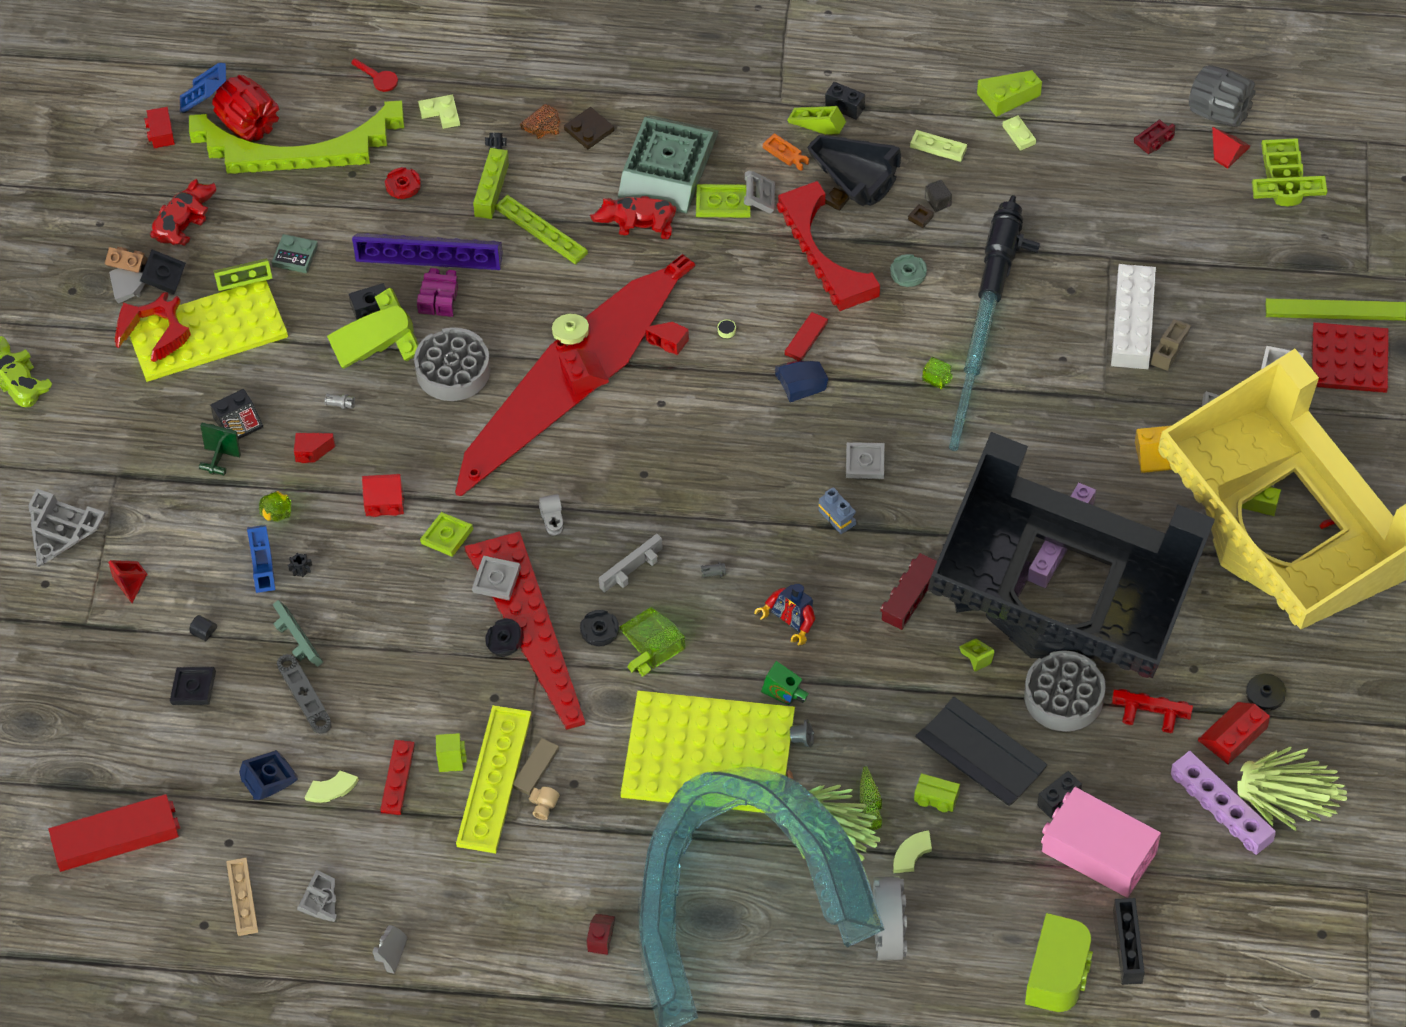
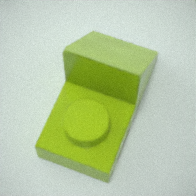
M975 638L959 646L961 653L971 660L975 672L992 663L995 653L994 649Z

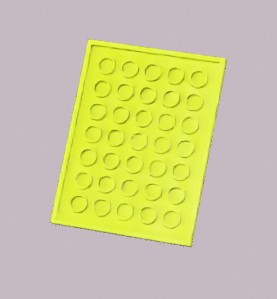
M637 691L621 798L780 814L791 742L790 727L793 726L795 707Z

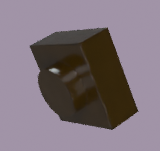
M834 187L825 197V204L840 211L848 202L849 196Z
M918 204L908 215V220L924 228L933 218L934 212Z

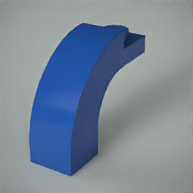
M267 526L247 527L256 593L275 590V577Z

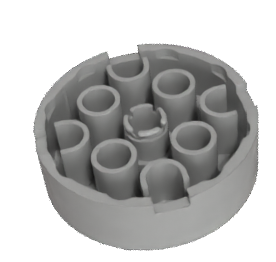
M456 327L444 328L441 332L433 335L431 333L426 336L415 351L414 363L418 383L427 394L444 401H458L469 398L478 393L489 379L491 368L488 348L484 344L483 339L470 330Z
M1056 651L1042 659L1039 658L1030 667L1026 676L1024 700L1031 716L1041 725L1056 731H1075L1091 724L1102 710L1105 696V679L1096 667V664L1088 657L1071 651Z
M899 876L874 877L873 879L875 947L876 951H878L876 953L877 961L903 960V957H906L907 940H904L907 928V916L904 915L906 896L903 894L904 879H900Z

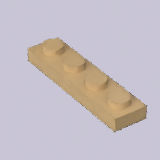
M247 858L226 861L238 936L258 933Z

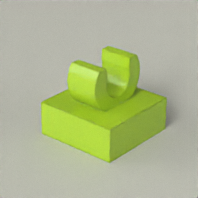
M646 651L632 660L627 667L631 673L638 669L643 677L651 670L647 664L651 657Z

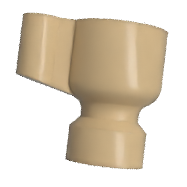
M550 787L533 788L529 800L534 804H538L535 806L533 815L540 820H547L550 814L549 809L555 807L560 794Z

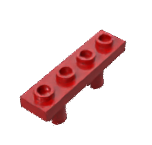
M1114 689L1112 704L1125 706L1122 722L1127 725L1134 724L1137 709L1164 714L1162 731L1166 733H1173L1176 717L1191 719L1193 705H1189V703L1184 701L1173 702L1165 697L1154 698L1145 693L1134 694L1126 689Z

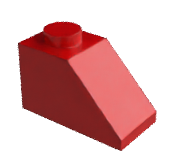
M296 433L294 456L296 462H316L335 448L333 433Z

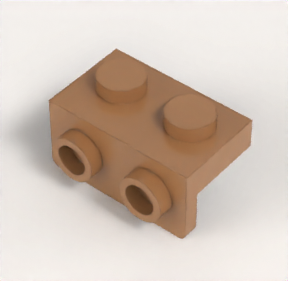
M109 247L105 265L139 273L141 266L146 265L148 258L144 256L145 253L139 251L132 253L128 252L126 248L117 247L115 249Z

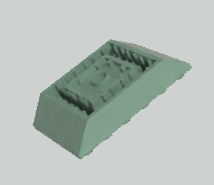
M652 115L644 117L622 172L618 198L648 196L650 199H661L671 202L676 207V211L687 213L719 130ZM666 152H671V153H673L672 155H669V156L664 155V153H666Z

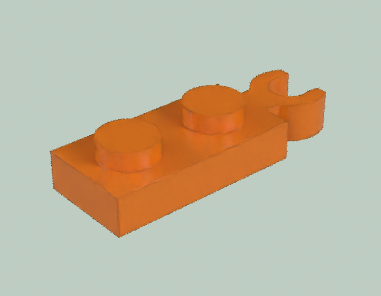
M775 133L763 143V149L789 166L794 163L796 168L802 171L803 164L801 163L809 164V158L803 156L801 150Z

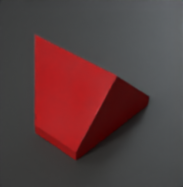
M1212 126L1213 160L1228 169L1250 148V145L1236 136Z
M110 560L108 564L112 578L129 601L133 603L148 574L138 561Z

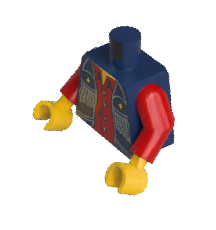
M801 584L790 585L787 588L782 587L771 594L766 600L764 607L755 610V615L762 610L763 616L760 619L767 618L771 608L773 614L800 632L791 637V642H797L799 638L797 645H804L807 640L805 634L809 633L816 618L813 611V599L804 593V586Z

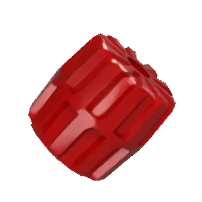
M245 75L226 79L216 90V94L212 99L215 114L232 132L246 141L261 140L264 133H271L273 123L279 120V117L276 115V112L280 110L278 104L262 86Z

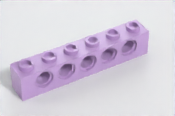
M1078 483L1070 497L1093 505L1096 490ZM1045 540L1029 568L1028 581L1046 588L1067 549Z
M1188 751L1172 764V778L1177 783H1181L1190 796H1194L1199 800L1201 806L1209 810L1219 823H1223L1234 837H1238L1247 850L1257 855L1274 841L1276 831L1191 751Z

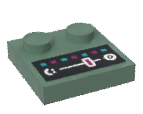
M283 234L272 259V266L307 273L317 250L318 241Z

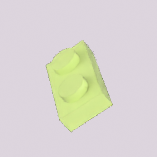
M1019 115L1003 121V128L1020 151L1036 144L1035 137Z

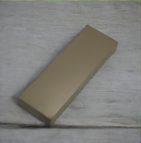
M541 738L514 780L513 788L530 796L533 788L536 787L559 751V746Z

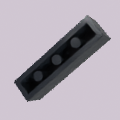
M1136 898L1115 899L1113 915L1122 985L1143 984L1145 972Z

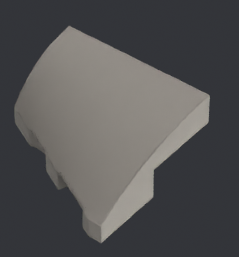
M316 870L297 910L334 922L337 914H335V878Z
M388 925L384 935L379 939V948L374 947L372 952L375 961L383 962L386 971L395 974L407 941V936L395 926Z

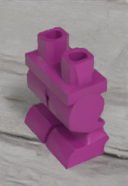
M430 268L428 273H424L420 294H418L417 298L419 314L435 315L436 308V315L453 317V301H456L458 280L455 270H448L446 275H441L440 270L437 268Z

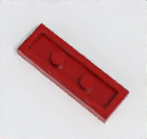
M811 312L786 348L785 355L797 361H802L827 325L828 319Z

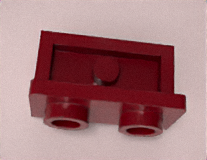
M1159 119L1134 137V143L1149 155L1174 138L1176 125L1172 123L1167 126Z

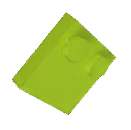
M441 512L421 537L420 541L422 545L453 557L474 528L470 523Z

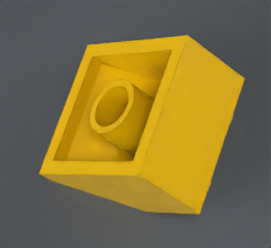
M1170 426L1136 429L1135 446L1141 473L1172 470L1170 462L1163 458L1158 451L1162 431Z

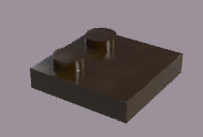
M589 107L565 124L564 130L588 150L614 132V126L592 107Z

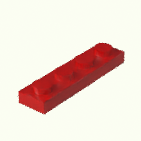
M394 741L380 808L381 813L401 815L415 748L413 741Z

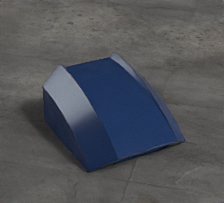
M794 361L775 366V375L782 384L790 403L825 391L827 388L828 377L818 361Z
M277 750L242 761L239 770L241 782L247 787L254 800H261L276 794L298 780L295 771Z

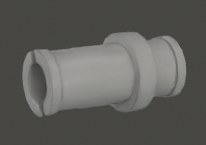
M326 394L328 398H325V405L338 406L341 409L354 408L352 404H355V397H348L347 394L342 396Z

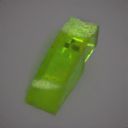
M865 766L861 775L859 800L860 804L866 805V808L860 809H864L861 813L873 815L877 818L869 819L862 817V820L872 822L871 827L865 828L874 831L882 828V817L879 809H882V798L868 767Z

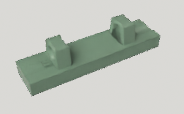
M277 600L272 605L280 615V618L273 623L274 626L281 633L286 629L290 630L299 644L292 651L298 660L301 661L307 657L317 667L320 666L323 660L287 606Z

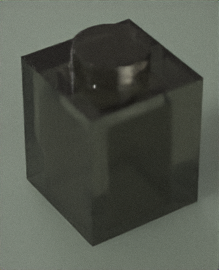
M942 180L925 186V198L935 212L951 206L952 194Z

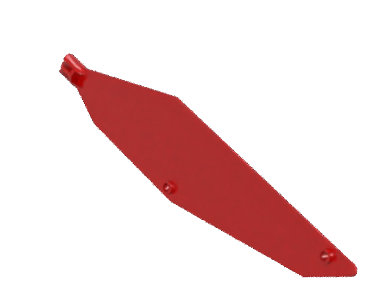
M682 254L667 265L666 268L632 280L585 317L589 324V334L583 338V341L576 344H564L557 339L550 344L465 451L455 490L456 495L462 496L598 388L596 387L574 395L561 369L560 354L573 349L595 353L607 378L612 377L628 364L645 336V329L651 326L677 281L695 267V263Z

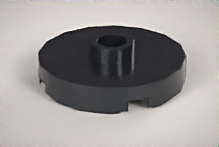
M594 610L586 614L585 618L581 621L580 633L588 644L605 646L617 638L619 622L616 616L611 615L608 611Z
M505 618L498 620L487 631L485 637L486 646L496 656H509L521 646L524 638L523 630L513 619Z
M1259 674L1251 678L1247 684V699L1250 703L1256 704L1264 711L1266 709L1275 710L1285 701L1286 687L1280 678L1272 674Z

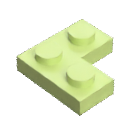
M453 94L418 101L422 119L440 116L443 129L460 126Z

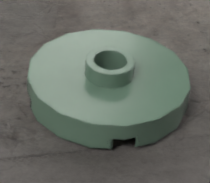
M912 254L896 257L890 267L891 278L901 286L913 287L919 285L926 278V263L922 258L914 257Z

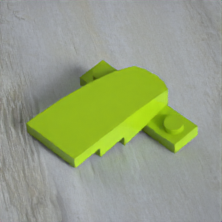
M1298 138L1262 140L1261 146L1267 179L1252 180L1254 199L1273 198L1277 205L1295 206L1302 202L1303 196L1327 194L1325 176L1303 177V164L1301 163Z
M388 288L375 296L380 311L362 317L327 336L341 368L345 369L358 360L363 361L377 351L382 352L395 342L405 361L414 358L419 344L413 333V323L409 314L401 308L392 288Z

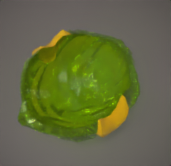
M276 491L260 499L259 513L266 520L277 522L291 516L292 506L288 495H283L281 492Z

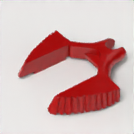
M163 292L154 302L143 306L123 303L115 332L116 347L120 348L124 340H127L141 317L144 318L151 315L160 316L169 322V327L152 350L151 361L161 360L170 355V353H173V351H176V349H179V347H182L187 342V339H189V336H191L189 328L181 325L177 319L176 311L181 302L180 298L176 296L172 301L167 302L169 294L168 292Z

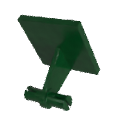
M201 423L204 449L215 451L211 464L200 462L199 469L209 471V474L217 473L224 476L227 469L217 466L222 455L227 454L239 458L241 456L237 431L218 427L214 424Z

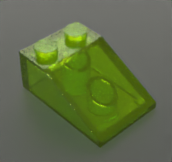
M652 607L619 626V629L640 654L647 651L651 657L648 663L653 669L685 649V636L674 623Z

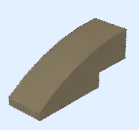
M1174 319L1161 337L1160 344L1153 353L1151 365L1168 371L1177 357L1191 329V325Z

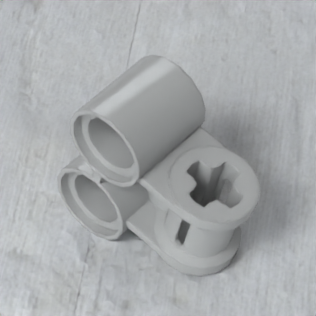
M554 494L540 497L539 508L546 531L552 536L559 535L563 530L559 495ZM552 522H555L557 527H554L552 525Z

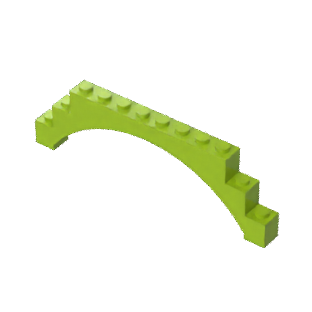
M402 100L384 102L385 105L372 118L356 129L328 141L304 146L279 147L249 142L217 127L208 119L207 114L189 115V134L191 143L207 142L209 158L225 157L227 174L370 164L369 147L387 146V129L404 128V110Z

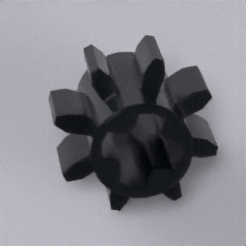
M489 133V137H485V146H489V150L490 148L503 150V146H507V138H503V133Z
M296 553V555L289 558L290 564H288V569L293 572L294 577L296 575L304 577L307 573H311L310 566H312V561L307 558V554Z

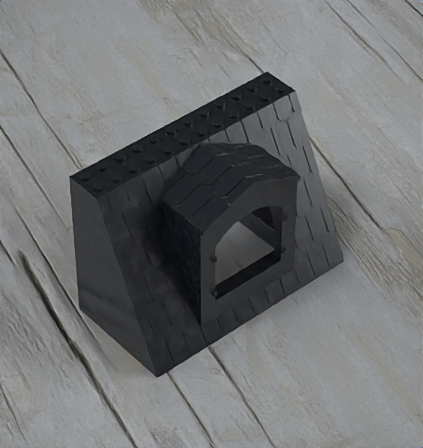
M991 432L931 575L928 590L934 595L948 597L954 603L966 604L972 610L986 612L987 619L1006 634L1009 640L1030 658L1042 659L1052 652L1071 651L1082 654L1089 659L1097 656L1104 662L1118 664L1124 670H1133L1142 677L1153 678L1215 519L1177 504L1166 533L1147 527L1019 477L1028 446ZM1035 537L1111 566L1090 621L1066 625L1028 610L1016 596L1014 589Z

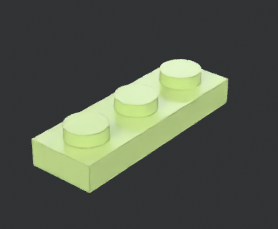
M916 130L911 140L910 148L961 162L967 150V144Z

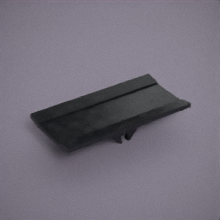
M954 696L938 715L915 735L918 740L1008 806L1013 804L1047 767L1044 761Z

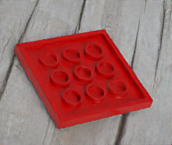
M1313 322L1312 370L1319 377L1316 387L1387 393L1388 328Z

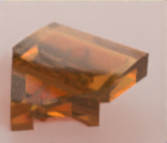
M544 104L521 122L520 126L522 130L536 134L537 139H540L548 133H553V135L559 134L558 126L560 119L556 109Z

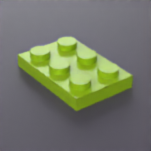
M697 184L696 217L750 218L751 206L744 204L746 185Z

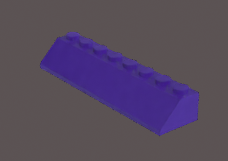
M357 233L352 238L356 262L489 270L501 269L503 249L502 242L369 233Z

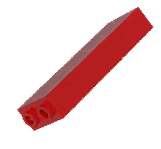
M167 794L48 828L60 872L178 838L177 830L180 829L178 818H173L172 813L176 812L173 800L168 801Z

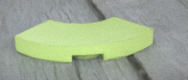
M339 771L330 780L322 782L313 781L305 795V800L323 803L330 802V800L340 796L343 797L355 787L359 779L357 776Z
M929 830L912 835L900 845L895 854L893 873L914 872V864L917 859L923 854L932 851Z

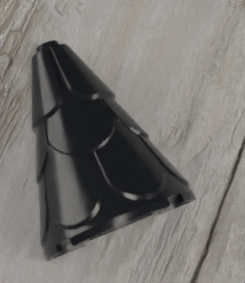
M818 135L807 147L810 155L822 170L830 175L851 200L861 206L874 205L885 197L897 178L895 172L901 164L900 148L894 145Z

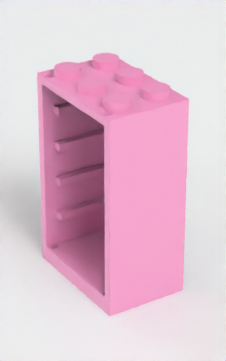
M1076 787L1073 788L1071 793H1066L1061 808H1056L1052 816L1053 820L1051 823L1047 822L1042 831L1044 834L1041 840L1043 853L1126 898L1129 897L1157 854L1161 832Z

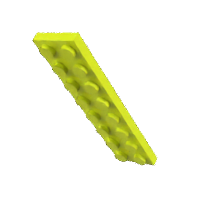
M492 705L456 841L457 847L490 853L497 852L513 790V783L518 771L532 716L531 711Z

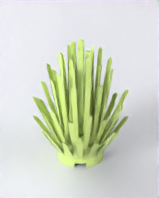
M1288 747L1278 753L1276 750L1256 762H1245L1240 770L1243 772L1242 780L1238 781L1237 784L1239 797L1249 801L1272 826L1273 822L1271 820H1273L1272 815H1274L1296 831V827L1288 822L1289 820L1292 823H1296L1295 820L1269 803L1275 804L1307 821H1311V818L1321 821L1315 814L1309 813L1307 810L1331 817V813H1338L1335 810L1324 808L1322 805L1340 807L1339 804L1328 800H1347L1346 796H1342L1346 795L1347 791L1337 789V787L1343 788L1345 785L1329 783L1338 780L1339 777L1310 775L1338 773L1337 770H1306L1326 769L1328 765L1311 766L1319 764V761L1274 767L1304 758V754H1299L1307 752L1308 748L1276 758L1290 751L1292 747Z
M820 785L806 792H793L787 797L789 801L785 809L781 808V823L789 830L794 844H797L804 859L806 855L801 844L808 854L816 857L822 867L826 868L825 863L816 851L822 858L830 861L826 853L813 840L845 863L848 860L846 855L830 844L859 861H863L865 859L864 856L852 850L848 845L866 852L867 848L856 842V840L874 848L877 847L875 842H880L879 837L872 835L876 832L865 828L871 827L872 822L858 819L857 817L877 819L873 815L859 813L864 810L859 808H866L865 804L823 802L824 800L851 798L852 795L838 794L850 793L853 789L832 791L839 789L841 785L823 789L825 785Z

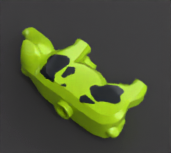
M0 336V387L3 392L7 391L19 406L31 407L37 402L40 395L49 391L52 383L49 379L39 381L32 378L30 371L34 366L30 361L31 356L29 352L24 349L21 352L11 353L9 343L5 337Z

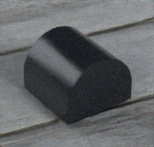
M197 615L191 622L189 630L192 635L206 642L217 629V624L201 615Z

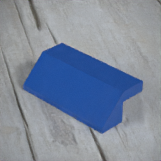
M218 63L193 79V87L180 95V113L188 111L210 97L226 81V63Z

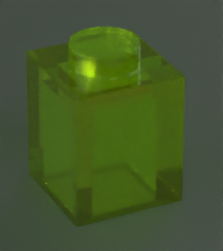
M931 357L923 368L922 381L943 389L945 384H949L952 379V365Z

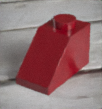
M594 915L590 922L587 936L588 952L608 955L615 916Z

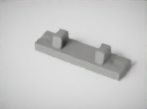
M655 534L599 577V588L604 593L615 584H619L624 588L629 584L627 575L646 561L651 566L658 562L656 553L663 549L662 538Z

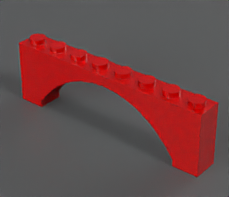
M815 181L778 195L777 209L779 213H783L786 225L791 227L793 237L798 239L800 249L803 253H806L810 266L813 265L817 278L822 280L825 292H829L832 304L836 305L839 311L880 297V285L872 272L867 274L841 267L825 257L815 245L810 231L811 225L820 207L825 205V192L819 182Z

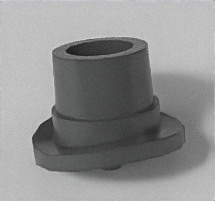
M808 719L804 720V724L790 727L792 743H804L806 747L813 745L814 731Z

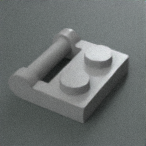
M754 171L745 172L746 196L744 197V204L747 206L753 205L767 213H772L775 207V182ZM753 181L756 182V197L753 196Z

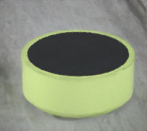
M722 320L719 322L717 329L721 337L731 338L735 335L736 325L733 321Z

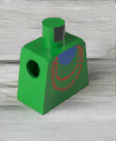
M777 661L766 675L761 690L763 694L786 705H790L793 699L804 703L809 695L808 692L800 688L802 678Z

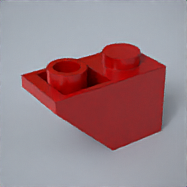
M675 322L653 325L645 329L646 341L675 355H678L689 341V329Z

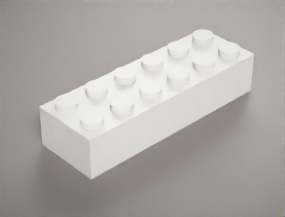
M1119 264L1111 366L1139 369L1149 368L1156 267Z

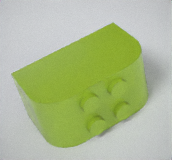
M1046 913L1027 984L1026 1005L1054 1012H1064L1075 1006L1080 991H1085L1087 975L1090 971L1093 951H1090L1091 934L1083 923Z

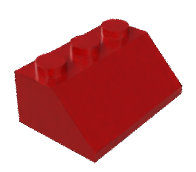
M1237 702L1201 735L1198 741L1229 765L1268 728L1270 715L1256 704Z

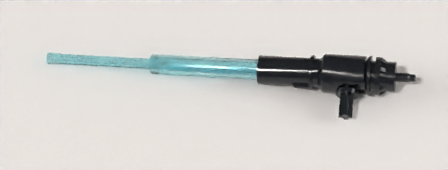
M1012 195L1009 201L1002 202L991 220L985 247V268L978 293L980 303L964 366L966 378L949 444V449L952 451H957L959 448L975 376L979 375L996 304L1001 300L1005 281L1009 276L1016 251L1022 248L1038 253L1040 243L1023 238L1024 234L1020 233L1023 226L1022 208L1016 203L1015 195Z

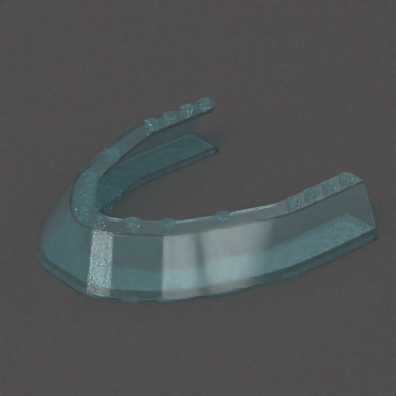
M738 767L706 772L685 782L674 795L660 818L651 837L645 859L639 893L637 920L640 960L658 1027H680L698 1018L675 938L676 896L679 894L680 858L682 854H685L692 840L690 837L695 829H698L703 822L738 805L748 804L761 809L805 856L824 918L831 925L838 924L843 943L846 947L885 930L865 869L853 843L829 810L795 780L780 773L756 767Z

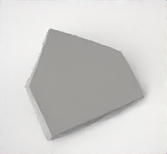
M119 268L109 272L114 297L118 303L135 295L140 298V291L145 283L140 282L141 272L136 273Z

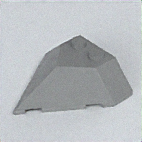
M36 489L28 506L31 515L37 567L42 566L98 530L106 513L87 506L86 510L59 502L54 494Z

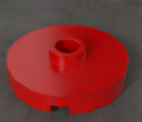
M400 167L388 173L385 187L392 197L406 199L418 193L421 187V179L415 170Z

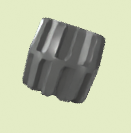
M1212 65L1205 66L1199 72L1192 85L1189 97L1190 110L1213 122L1238 127L1247 118V111L1252 108V98L1256 92L1253 90L1255 83L1234 71Z

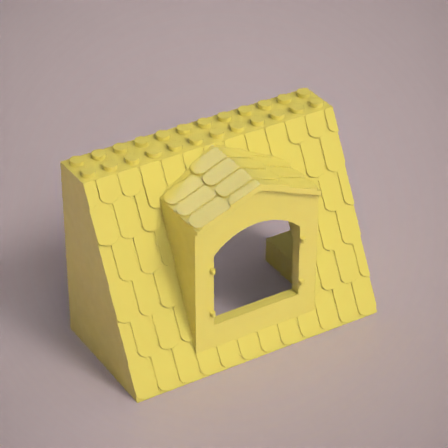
M1293 349L1162 431L1158 451L1163 458L1170 462L1171 469L1181 476L1185 487L1192 490L1196 501L1203 504L1206 515L1215 519L1211 531L1220 565L1242 580H1247L1268 595L1274 596L1279 607L1282 610L1285 609L1289 614L1290 621L1301 630L1406 581V504L1397 509L1393 516L1311 415L1309 407L1319 377L1298 351ZM1295 472L1341 531L1292 563L1269 556L1252 541L1243 523L1242 504L1250 501L1265 489Z

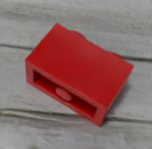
M168 107L146 110L148 118H144L146 129L150 128V131H147L148 141L153 143V148L175 145Z

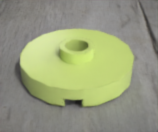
M577 314L562 315L553 322L552 334L556 340L558 339L564 344L580 343L589 334V324L583 316Z

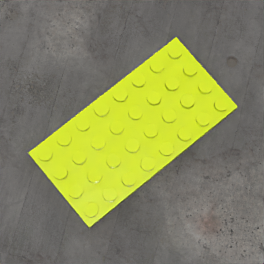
M266 280L239 286L179 305L176 311L177 319L181 325L189 328L191 336H189V339H187V342L182 347H179V349H176V351H173V353H170L165 358L158 359L156 362L151 361L152 350L169 327L168 320L157 315L141 317L139 323L130 334V339L146 382L288 337Z

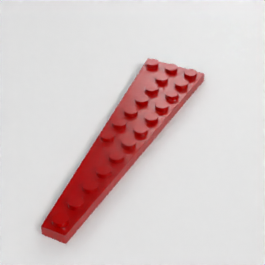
M520 531L464 546L465 552L477 571L483 556L520 563L521 569L510 600L492 598L503 619H513L521 626L524 638L520 649L530 663L533 672L538 677L539 683L547 693V697L551 704H553L565 729L568 730L585 725L584 716Z

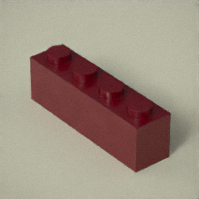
M921 553L916 559H912L908 572L902 574L899 581L900 584L892 589L890 599L881 606L882 621L903 630L928 592L931 575L937 563L936 560Z

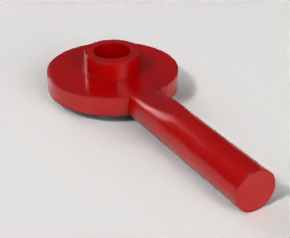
M356 58L351 62L352 65L374 78V87L379 91H391L398 84L397 75L391 71L378 73Z

